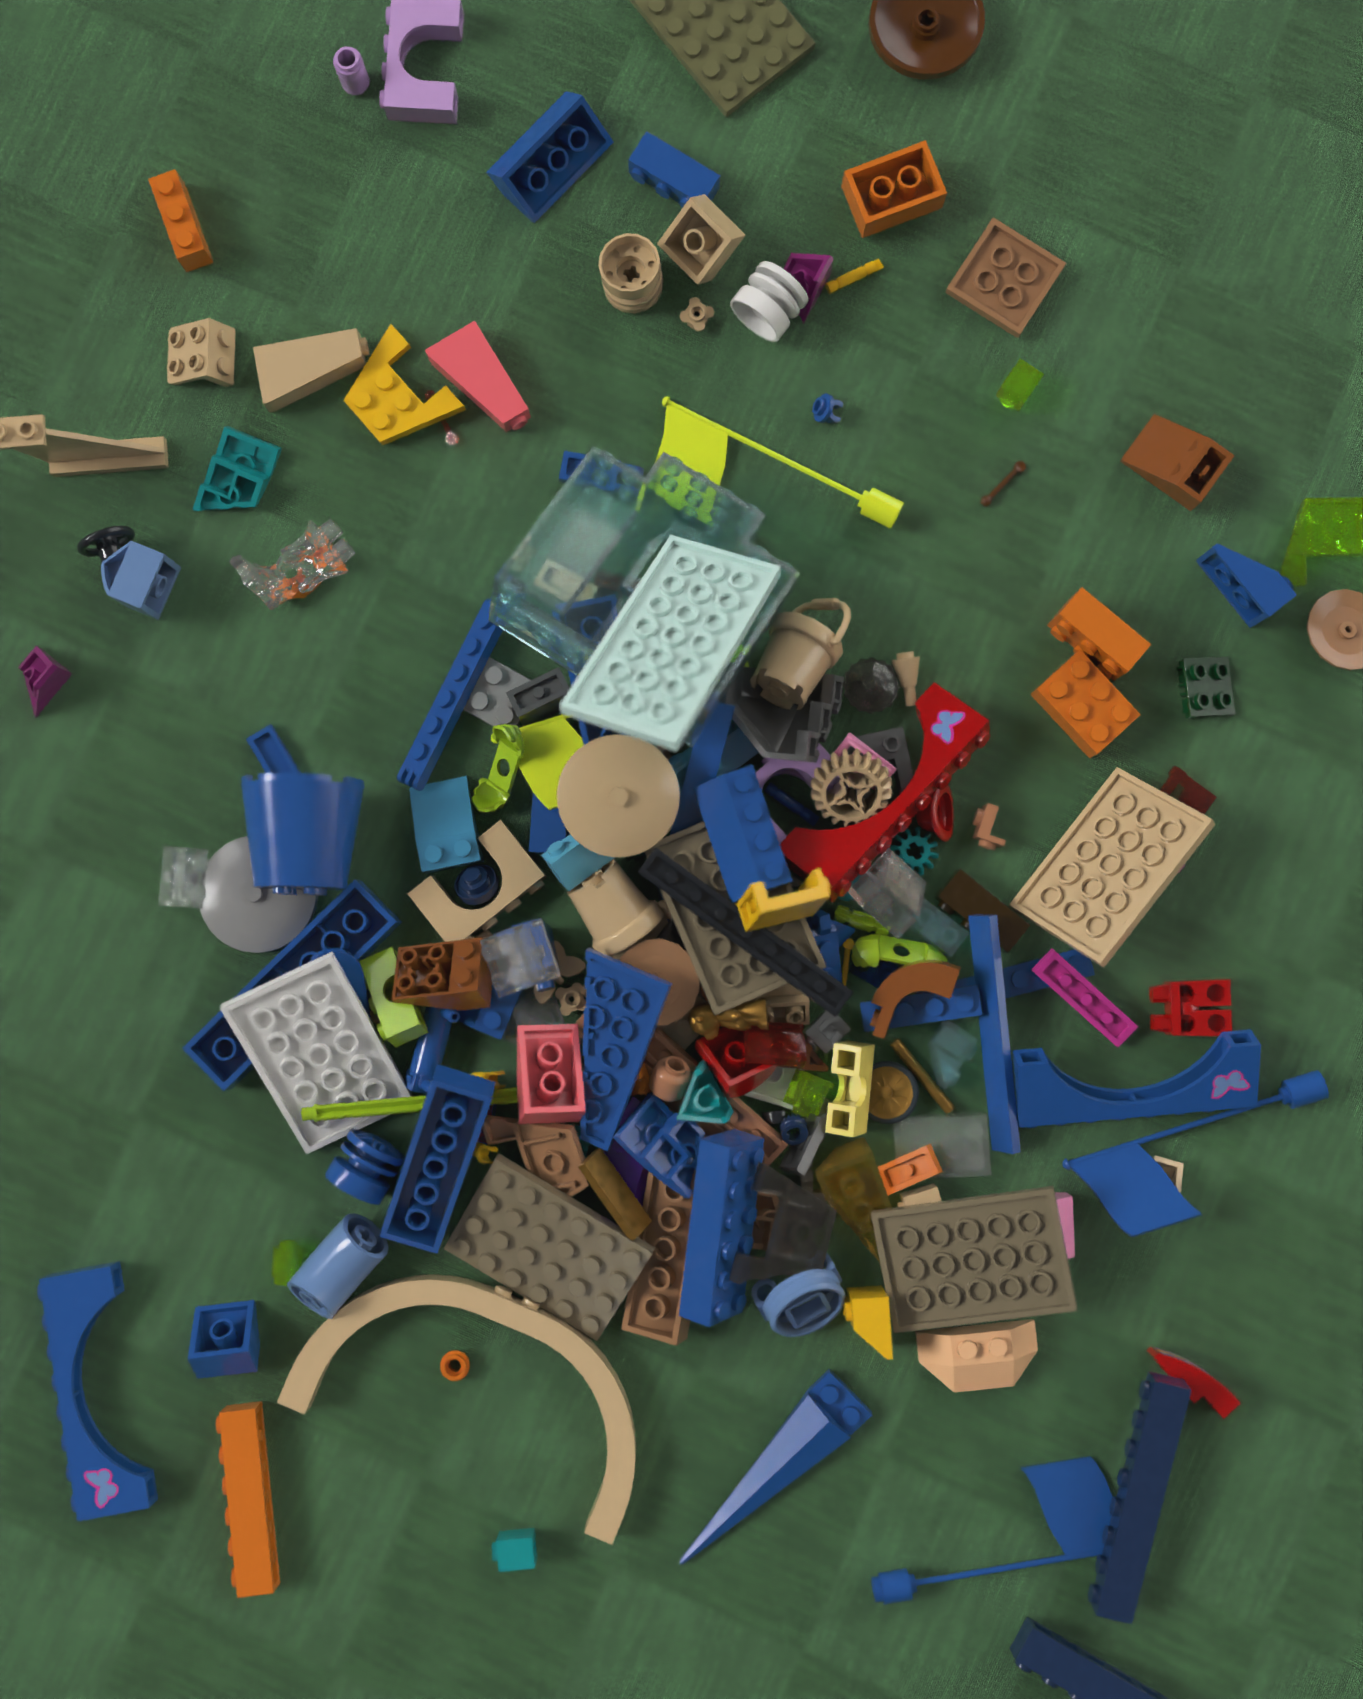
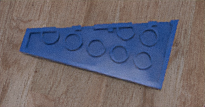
M588 948L586 949L585 958L587 961V976L585 977L586 1008H584V1071L582 1072L586 1111L581 1118L580 1139L608 1151L612 1147L613 1136L618 1131L672 983Z

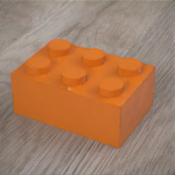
M926 140L845 170L841 185L862 238L939 210L943 207L947 196L946 188Z
M1083 587L1068 599L1047 624L1051 628V634L1056 639L1069 643L1074 648V653L1081 650L1108 680L1111 678L1115 681L1129 672L1151 646L1146 639Z
M1081 650L1073 654L1030 693L1037 703L1089 758L1100 753L1141 715Z

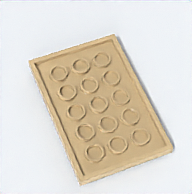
M1116 767L1009 905L1022 916L1104 968L1213 829L1215 823L1213 819Z

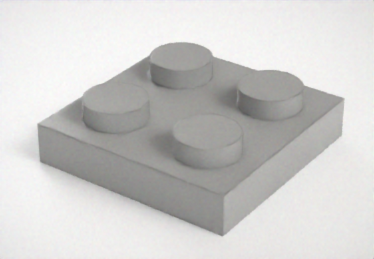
M489 657L463 710L491 726L502 724L519 726L520 720L506 692L531 680Z

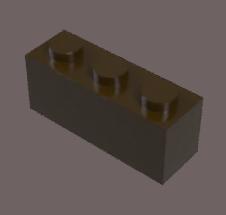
M961 869L953 873L934 897L939 901L938 908L949 916H952L954 913L962 920L960 925L969 933V915H997L1002 953H1009L1030 926Z

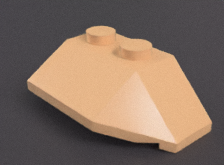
M1034 1319L915 1331L919 1363L954 1393L1014 1387L1038 1351Z

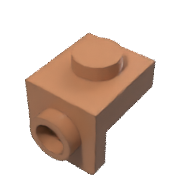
M987 803L983 805L982 809L977 808L972 825H975L976 828L972 839L979 841L978 846L995 851L996 847H1004L1006 840L990 835L999 807Z

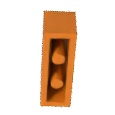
M176 169L149 178L148 180L174 253L185 271L189 272L214 263L187 187Z

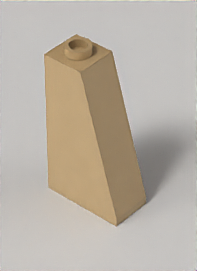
M357 328L253 347L263 404L269 412H276L364 368L366 364L365 356L369 355L366 337L361 338Z

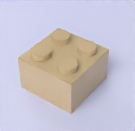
M704 194L689 198L657 245L699 285L713 280L746 235Z

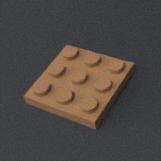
M993 217L948 285L945 293L1011 335L1019 338L1066 263Z

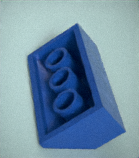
M566 91L486 173L501 193L530 221L535 223L614 142L583 95Z
M753 765L722 774L693 788L731 903L739 901L753 883L763 881L766 892L789 885L792 882Z

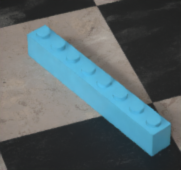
M733 719L731 720L717 777L736 770L759 753ZM694 741L687 750L672 756L668 760L676 774L680 794ZM571 834L561 841L552 843L547 851L541 855L558 881L568 891L615 858L588 850L578 843Z

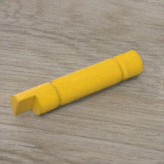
M879 258L864 264V266H860L837 277L835 280L833 279L825 283L829 294L838 291V289H842L867 275L883 269L884 266Z

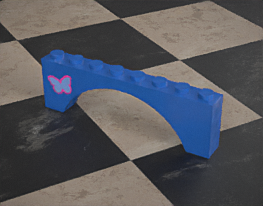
M1251 1029L1221 1032L1210 1049L1189 1068L1164 1081L1130 1089L1102 1088L1078 1081L1054 1065L1042 1048L1012 1050L1018 1128H1035L1044 1125L1062 1126L1067 1123L1077 1122L1094 1123L1100 1120H1125L1126 1118L1134 1117L1152 1118L1157 1115H1183L1190 1112H1214L1224 1109L1241 1110L1247 1107H1257L1261 1043Z
M120 1261L48 1274L39 1279L37 1287L38 1298L43 1302L44 1309L42 1326L47 1332L49 1340L47 1357L49 1361H52L53 1365L52 1387L55 1392L57 1391L58 1397L56 1414L58 1420L62 1422L63 1428L61 1446L63 1451L66 1452L68 1460L66 1477L71 1482L73 1491L71 1508L73 1512H76L77 1522L148 1509L158 1500L154 1469L130 1460L105 1439L90 1415L83 1391L82 1363L90 1332L103 1310L114 1298L125 1291Z

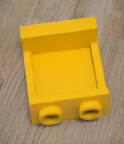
M819 868L812 871L798 888V892L768 898L763 881L751 884L737 902V908L745 932L813 916L830 897V883L827 877L823 876Z

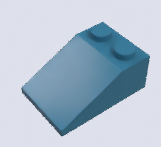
M467 776L426 784L422 791L410 787L415 839L421 871L429 874L484 862L481 843L477 839L479 833Z

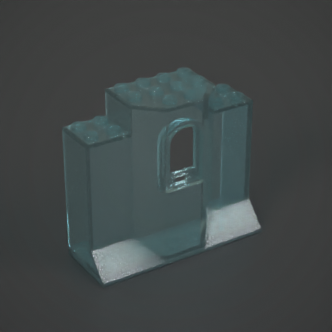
M593 445L494 577L488 621L579 676L641 581L638 576L657 549L665 544L670 535L781 566L780 578L683 740L684 743L693 748L715 709L787 602L800 572L795 570L791 564L780 561L769 554L765 548L754 545L766 514L761 512L755 505L748 504L735 496L729 489L722 488L712 482L705 474L696 472L686 466L679 458L672 457L663 452L644 477L635 468L626 466L616 460L609 452L600 450Z

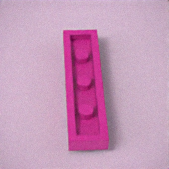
M1053 948L1031 969L1117 1048L1138 1028L1128 1016Z

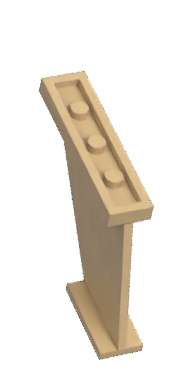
M43 414L0 418V450L14 449L49 462V474L53 477L169 468L167 439L164 436L114 440L47 429Z

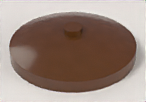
M873 0L869 14V34L879 57L896 72L921 80L946 77L965 66L977 51L985 27V10L982 0Z

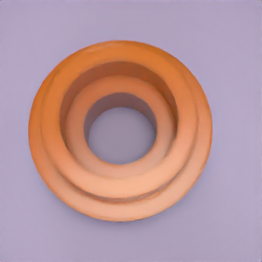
M460 1350L447 1352L440 1362L441 1373L450 1381L462 1380L470 1370L468 1356ZM452 1360L459 1361L461 1368L453 1369L450 1362Z

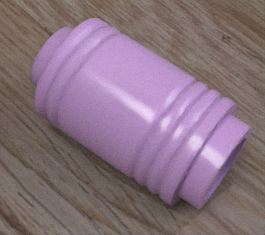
M340 48L334 55L333 64L341 85L348 94L360 95L367 90L370 83L362 56L355 48Z

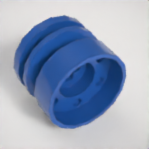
M352 1128L347 1134L350 1142L345 1141L340 1146L350 1158L334 1157L325 1176L333 1185L361 1201L379 1205L390 1188V1184L381 1175L397 1176L398 1170L395 1166H402L405 1156L385 1139L375 1134Z

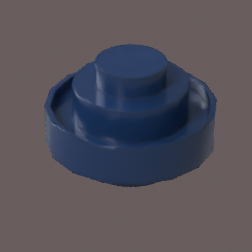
M476 864L465 868L458 875L454 888L460 900L465 904L478 905L490 900L495 895L499 887V880L491 867L484 864Z

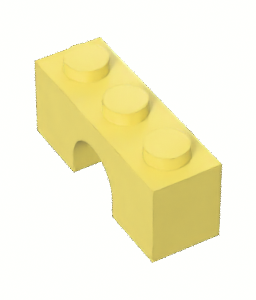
M850 1040L834 1043L831 1073L838 1074L839 1087L835 1099L828 1103L825 1133L847 1137H856L867 1133L875 1044Z

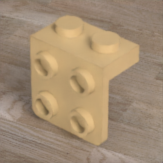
M206 318L175 326L169 330L167 381L169 384L179 385L206 379L224 387L234 385L235 328L214 319Z

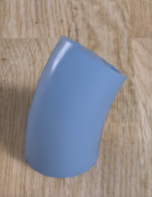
M356 1213L348 1214L312 1252L288 1281L287 1286L293 1295L312 1311L322 1317L332 1319L362 1281L388 1254L387 1240L379 1237L381 1230L372 1221Z

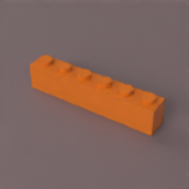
M262 1401L226 1405L216 1417L217 1434H221L222 1446L219 1448V1462L221 1465H224L225 1476L222 1479L223 1495H227L228 1507L225 1509V1523L227 1526H230L231 1537L228 1540V1553L230 1557H233L234 1568L231 1571L232 1587H236L237 1598L273 1594L280 1584L263 1404Z

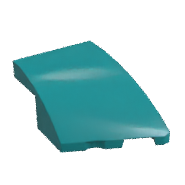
M225 426L215 455H212L204 483L199 486L192 510L256 507L272 477L282 448L232 427Z

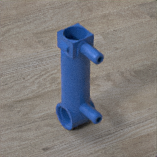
M426 1006L423 1018L429 1033L417 1038L410 1068L407 1069L404 1080L406 1088L410 1091L427 1094L436 1065L442 1064L452 1023L457 1022L460 1018L459 1010Z

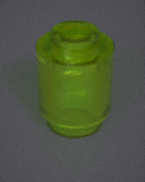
M283 1239L279 1241V1245L273 1246L271 1276L274 1277L273 1283L276 1285L287 1286L288 1281L302 1266L303 1246L298 1245L297 1240Z

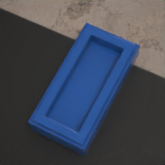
M272 724L246 738L265 773H301Z

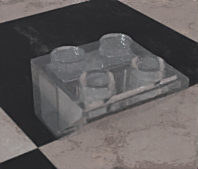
M888 848L868 871L857 880L848 893L867 913L899 939L920 916L927 882Z
M542 918L511 927L480 940L482 954L487 961L492 976V984L499 998L561 977Z

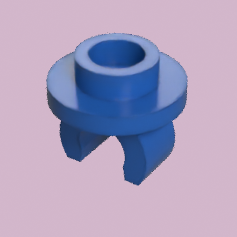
M824 393L813 404L812 412L814 419L819 423H824L825 421L829 424L840 422L841 418L835 416L832 410L833 408L843 407V402L834 400L832 395Z

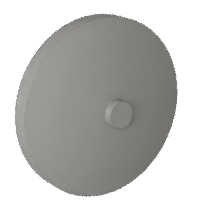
M247 836L227 843L211 857L203 870L198 888L200 911L210 931L226 945L251 953L271 952L287 946L312 921L318 902V896L304 894V890H297V895H278L273 893V889L254 888Z

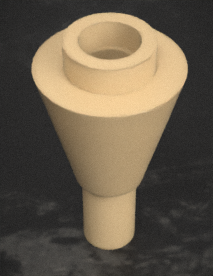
M914 651L896 653L897 659L891 660L904 690L905 706H913L917 700L915 686L917 684L920 656L914 657Z

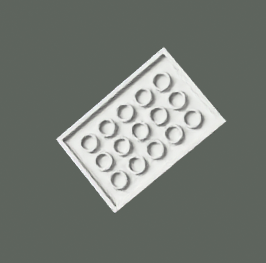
M333 951L226 1001L220 1006V1010L306 1154L346 1136L352 1128L361 1129L388 1115L348 1117L344 1119L321 1120L319 1122H314V1120L302 1121V1107H313L314 1104L353 1103L357 1101L413 1097L411 1091L406 1088L400 1071Z

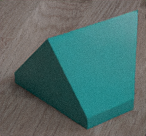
M702 1060L693 1073L676 1120L724 1124L730 1120L734 1110L706 1061Z

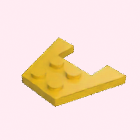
M392 324L386 330L343 400L382 446L466 410L464 405L446 385L423 404L391 368L395 361L411 349L409 343Z

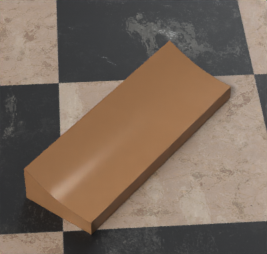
M696 1170L693 1172L690 1189L693 1191L689 1198H684L648 1171L642 1207L652 1222L638 1237L655 1247L627 1294L621 1329L675 1346L687 1339L690 1320L679 1316Z

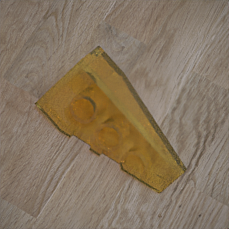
M861 1137L836 1147L815 1170V1174L825 1200L838 1212L842 1220L850 1226L861 1242L880 1262L871 1212L892 1208L874 1155L865 1138Z

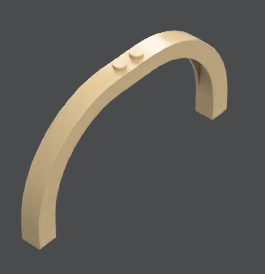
M429 1274L399 1278L377 1285L344 1304L332 1319H327L318 1328L297 1356L277 1403L305 1415L312 1406L324 1374L340 1346L368 1322L401 1308L418 1305H445L461 1308L549 1345L572 1363L583 1376L598 1402L604 1420L607 1437V1465L600 1490L586 1521L584 1533L608 1544H613L631 1496L635 1473L636 1436L632 1410L616 1371L596 1344L581 1331L539 1307L540 1303H536L525 1296L523 1299L512 1295V1290L501 1285L492 1287L472 1279L453 1275Z

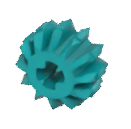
M915 827L913 836L908 828L902 832L904 838L896 834L893 839L899 846L890 845L888 850L897 852V855L889 858L890 862L897 860L901 862L895 869L897 872L902 871L907 866L906 876L911 877L915 867L917 874L922 876L924 875L923 865L930 870L934 868L933 863L928 858L937 859L939 857L938 853L930 852V849L938 846L937 841L927 843V840L931 837L930 832H926L921 838V828ZM909 844H912L913 848L918 847L920 849V853L916 855L919 857L917 860H915L914 856L908 857L907 850L911 849L908 846Z

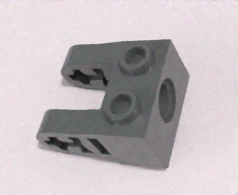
M903 726L856 736L897 768L894 776L898 794L900 795L914 776ZM850 746L847 750L848 754H852L855 748ZM871 788L870 791L863 795L864 800L871 796Z

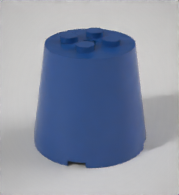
M310 773L258 774V780H253L252 775L242 776L241 788L254 888L273 889V893L278 895H297V890H304V894L326 896L327 890H346L364 793V781L352 777H343V782L332 781V775Z

